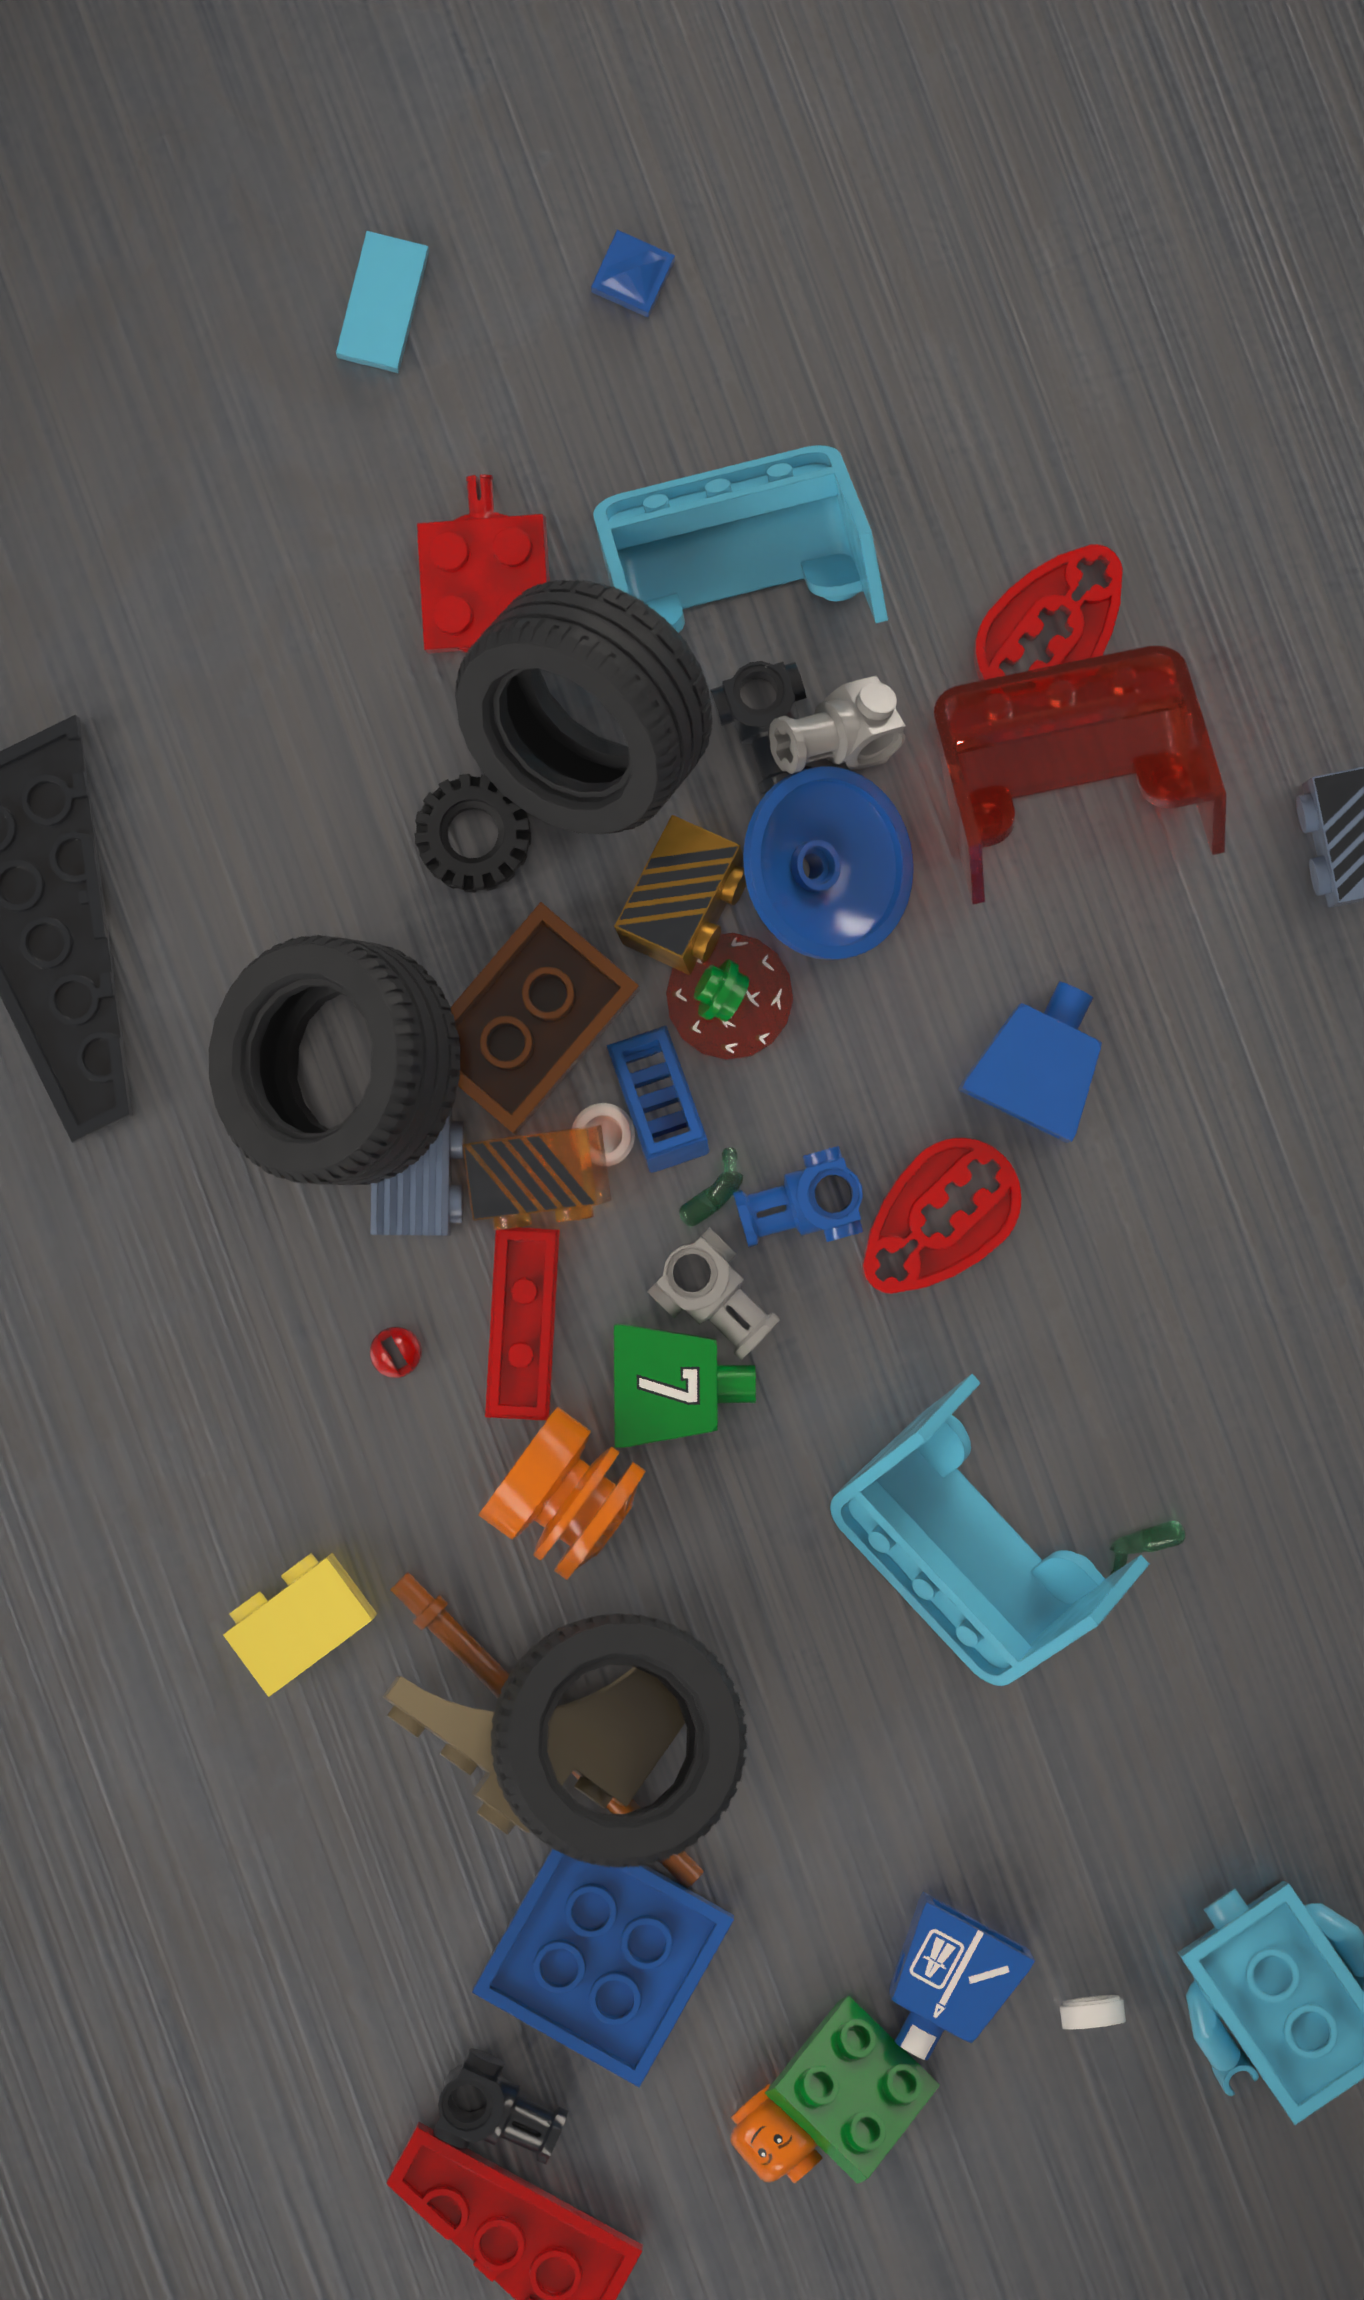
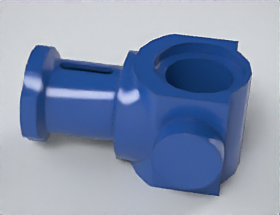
M839 1146L802 1156L806 1169L784 1174V1185L746 1195L743 1190L733 1192L748 1248L758 1245L759 1238L793 1228H797L801 1236L823 1230L826 1242L863 1232L860 1221L862 1219L859 1212L863 1198L862 1185L857 1175L847 1168ZM835 1175L841 1177L850 1187L851 1198L849 1204L837 1213L824 1211L815 1199L816 1186L826 1176ZM781 1205L786 1206L785 1211L761 1218L757 1217L759 1211Z

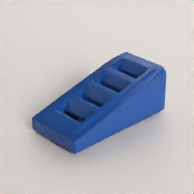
M667 1025L606 1045L649 1172H658L708 1154V1140ZM662 1052L665 1062L633 1073L629 1072L627 1064ZM669 1077L671 1078L672 1086L638 1097L637 1088ZM679 1102L680 1111L647 1122L645 1113ZM686 1127L688 1128L689 1132L654 1143L653 1139Z

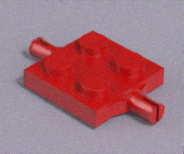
M480 474V481L476 475L466 477L469 514L460 516L452 521L417 523L424 650L427 653L455 651L467 653L483 632L516 597L525 590L531 589L532 586L550 581L546 517L543 514L507 516L494 512L492 475Z

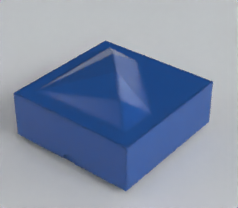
M617 230L593 281L591 292L649 318L675 262V255Z

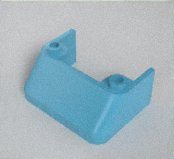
M823 445L803 447L616 494L599 503L593 512L610 585L642 600L663 616L678 633L685 624L683 609L804 578L811 593L824 597L829 601H844L854 597L859 592H864L875 623L888 621L872 531L842 455L833 447Z
M971 1374L923 1411L851 1478L832 1498L830 1511L834 1522L845 1536L968 1668L987 1683L1005 1686L1097 1627L1150 1564L1140 1555L1107 1578H1104L1095 1568L1094 1564L1083 1555L1072 1551L1059 1550L1042 1560L957 1469L968 1458L971 1452V1442L963 1424L952 1414L981 1384Z

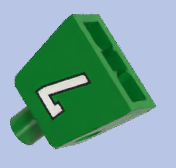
M625 1323L614 1324L615 1448H625L717 1431L718 1404L756 1403L755 1365H717V1339Z

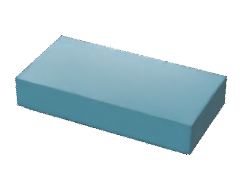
M366 231L336 350L337 358L399 373L430 252L428 246Z

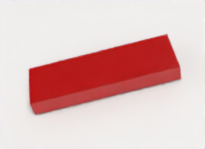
M496 1226L485 1417L547 1421L550 1417L560 1230Z

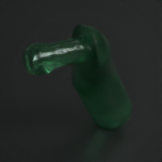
M728 1147L722 1152L724 1173L719 1175L710 1187L679 1208L680 1219L687 1226L694 1227L717 1212L733 1196V1192L738 1191L743 1184V1175L737 1172L736 1161L738 1153L735 1148Z
M1172 1520L1118 1538L1110 1547L1111 1551L1116 1552L1111 1574L1127 1564L1128 1554L1157 1552L1182 1544L1186 1537L1184 1526L1179 1521Z

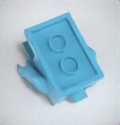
M1281 1881L1248 1905H1246L1236 1888L1204 1908V1912L1215 1927L1178 1952L1195 1979L1186 1993L1193 2037L1212 2065L1214 2076L1228 2096L1235 2095L1229 2084L1231 2077L1235 2073L1247 2071L1255 2082L1259 2078V2072L1287 2115L1296 2125L1364 2078V1934L1357 1925L1322 1903L1303 1905L1290 1884L1285 1881ZM1221 2020L1229 2027L1244 2051L1238 2048Z

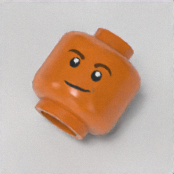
M767 2084L730 2117L736 2124L730 2135V2141L733 2147L764 2182L777 2181L786 2174L793 2183H796L815 2167L823 2157L815 2149L818 2145L813 2138L765 2094L771 2086Z

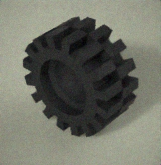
M470 774L459 775L458 779L452 781L446 779L439 783L440 787L434 793L429 792L424 798V805L421 811L417 812L415 819L417 824L416 833H414L415 844L425 866L445 885L453 889H462L465 892L476 893L477 890L484 889L490 891L498 888L497 885L510 881L516 875L515 872L520 865H524L527 859L528 847L531 845L530 822L526 811L504 796L486 775L481 774V777H473ZM469 809H478L488 813L495 820L498 827V838L495 846L486 855L478 858L461 856L453 850L448 838V831L452 820L459 813Z

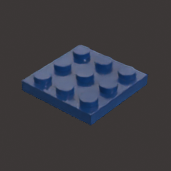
M552 1848L476 1981L472 1993L640 2088L733 1923L734 1915L649 1866L603 1867L573 1859Z

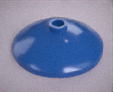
M816 767L802 770L783 778L775 784L761 799L749 822L743 854L747 889L755 910L763 923L786 946L798 953L816 959H844L858 956L875 948L897 926L905 912L912 890L914 869L912 847L906 826L897 808L889 797L872 781L858 773L839 767ZM804 858L807 860L810 866V873L808 877L805 875L803 869Z

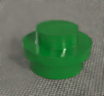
M727 959L719 968L711 964L705 970L694 992V999L700 1001L699 1016L707 1020H711L715 1016L727 1022L737 1011L750 981L749 976L739 972L738 963Z

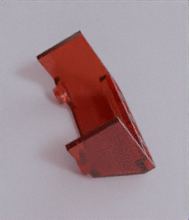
M1146 646L957 685L943 692L937 699L934 706L936 737L952 828L972 904L985 902L982 848L1004 841L1013 831L1015 809L1012 798L1135 773L1141 794L1151 804L1162 808H1178L1197 804L1211 854L1225 853L1227 793L1187 663L1177 651L1166 646Z

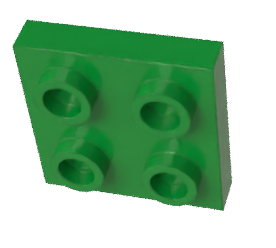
M848 1995L836 2003L765 2094L805 2130L815 2143L858 2184L869 2179L939 2088L940 2084L903 2048L897 2045L895 2040Z

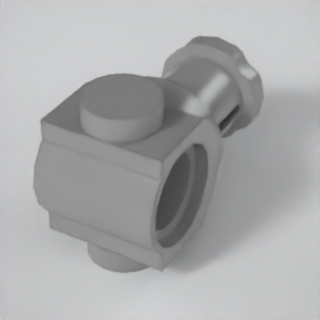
M876 675L841 685L816 707L813 715L795 720L786 716L774 718L770 724L769 738L771 753L776 764L783 772L787 771L793 774L800 772L806 763L826 758L833 764L845 763L848 769L854 772L887 763L889 757L902 746L906 737L903 733L905 724L895 708L897 704L896 694L889 686L881 683Z
M709 1227L693 1244L680 1246L671 1252L665 1262L663 1275L647 1292L674 1318L682 1310H685L699 1325L709 1320L736 1346L734 1354L742 1360L780 1321V1318L774 1312L767 1315L740 1289L744 1278L728 1264L735 1257L736 1253ZM684 1255H700L706 1259L710 1266V1280L700 1290L686 1291L679 1287L674 1280V1265ZM727 1306H731L750 1325L748 1329L744 1328L726 1311Z

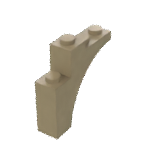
M632 1667L625 1674L602 1689L573 1702L556 1706L549 1721L547 1753L557 1781L561 1785L565 1783L573 1771L580 1776L574 1787L604 1809H606L611 1800L627 1807L684 1726L685 1721L677 1699L660 1680ZM397 1676L382 1696L394 1705L387 1716L417 1738L426 1728L444 1741L446 1744L439 1754L471 1776L477 1766L484 1770L486 1773L471 1793L483 1802L476 1813L506 1835L511 1832L514 1826L529 1833L530 1831L520 1822L504 1798L493 1767L491 1730L493 1726L492 1718L495 1712L470 1708L444 1700L421 1689L404 1677Z

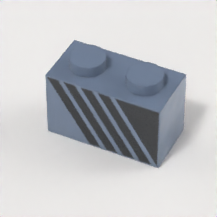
M1364 767L1312 777L1302 784L1304 795L1297 796L1296 805L1302 831L1304 833L1312 832L1317 857L1310 858L1309 860L1310 875L1317 896L1325 894L1328 908L1364 901Z

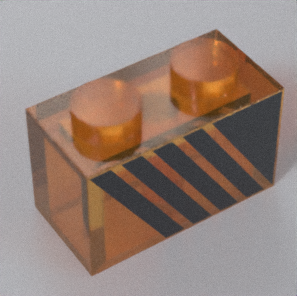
M601 1125L478 1140L462 1144L472 1219L474 1221L493 1218L494 1230L532 1225L531 1213L555 1211L556 1222L594 1217L593 1206L611 1201Z

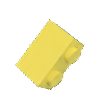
M310 1553L281 1575L288 1585L268 1601L259 1591L229 1613L236 1624L225 1632L223 1636L268 1697L371 1622L377 1615L333 1553L320 1562Z

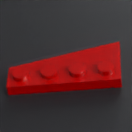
M418 2122L392 2169L386 2184L446 2240H451L474 2261L473 2265L491 2282H497L515 2300L617 2299L643 2251V2244L472 2150L459 2148L444 2142L434 2135L432 2128Z

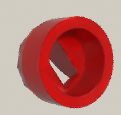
M390 1327L382 1330L375 1336L370 1346V1359L373 1366L379 1373L390 1378L404 1377L413 1372L419 1365L422 1356V1347L419 1339L412 1331L403 1327ZM391 1336L408 1363L397 1369L390 1354L382 1344L384 1340Z

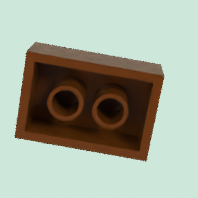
M540 902L451 1006L460 1043V1078L458 1087L508 1130L517 1135L640 991L639 985Z

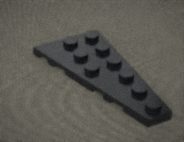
M76 714L0 751V997L72 1143H77L133 1115L80 719Z

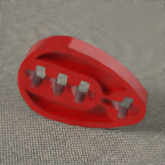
M1090 544L1060 554L1031 570L1010 587L987 612L975 637L973 650L974 664L981 683L997 701L1009 708L1022 712H1045L1064 705L1082 689L1103 656L1113 633L1121 604L1123 567L1114 551L1103 545ZM1097 560L1102 562L1107 567L1102 577L1109 585L1103 588L1101 585L1095 584L1089 591L1087 590L1080 600L1074 601L1071 596L1079 586L1083 576L1077 565L1081 562L1090 567ZM1058 610L1064 612L1068 617L1064 627L1070 633V636L1066 639L1058 634L1052 637L1045 648V653L1051 660L1047 664L1038 659L1032 663L1025 675L1027 680L1032 683L1028 689L1021 685L1015 686L1012 691L1005 689L1002 685L1005 673L999 666L1003 662L1012 667L1016 665L1025 651L1024 647L1018 643L1019 640L1024 637L1032 642L1039 636L1043 630L1044 623L1038 618V615L1043 612L1052 617Z
M971 1138L946 1139L922 1150L897 1177L881 1202L870 1227L862 1261V1270L867 1282L878 1291L889 1294L926 1288L956 1276L981 1261L997 1248L1014 1229L1021 1210V1187L1011 1163L991 1145ZM975 1160L978 1164L985 1165L993 1161L999 1168L993 1175L995 1182L998 1184L997 1188L993 1192L984 1187L976 1190L970 1198L975 1206L972 1213L967 1214L962 1210L953 1212L947 1220L953 1230L946 1237L939 1232H934L929 1237L925 1235L921 1230L927 1221L921 1213L923 1208L928 1204L934 1209L942 1208L949 1200V1196L944 1190L949 1183L952 1182L957 1187L966 1185L972 1178V1174L967 1168L970 1162ZM910 1240H916V1247L907 1255V1258L902 1263L903 1269L907 1272L906 1276L900 1281L892 1276L885 1278L883 1281L880 1280L875 1274L881 1265L875 1257L876 1254L883 1248L893 1254L900 1248L902 1249Z

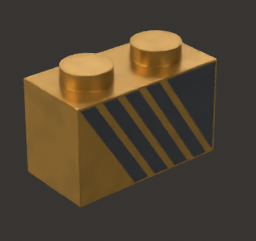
M671 815L614 925L622 944L691 975L698 959L707 961L717 945L721 927L716 924L726 904L735 905L746 888L741 845Z

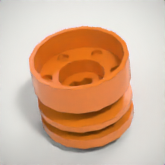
M557 1406L478 1516L511 1540L520 1535L535 1520L544 1527V1530L536 1544L533 1556L541 1561L558 1538L569 1545V1548L556 1565L554 1571L567 1580L577 1568L594 1556L596 1557L632 1508L638 1483L646 1470L632 1461L616 1483L604 1476L620 1451L611 1446L591 1465L580 1459V1456L588 1442L591 1430Z

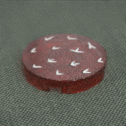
M737 933L720 934L711 956L707 961L698 959L691 975L672 968L666 991L669 1017L681 1038L702 1055L726 1061L751 1057L771 1045L787 1025L793 1003L790 974L778 954L757 938ZM730 959L739 964V972L749 976L748 989L737 1011L727 1022L715 1016L711 1020H707L698 1015L700 1001L694 999L696 986L705 970L711 964L719 968L725 960Z

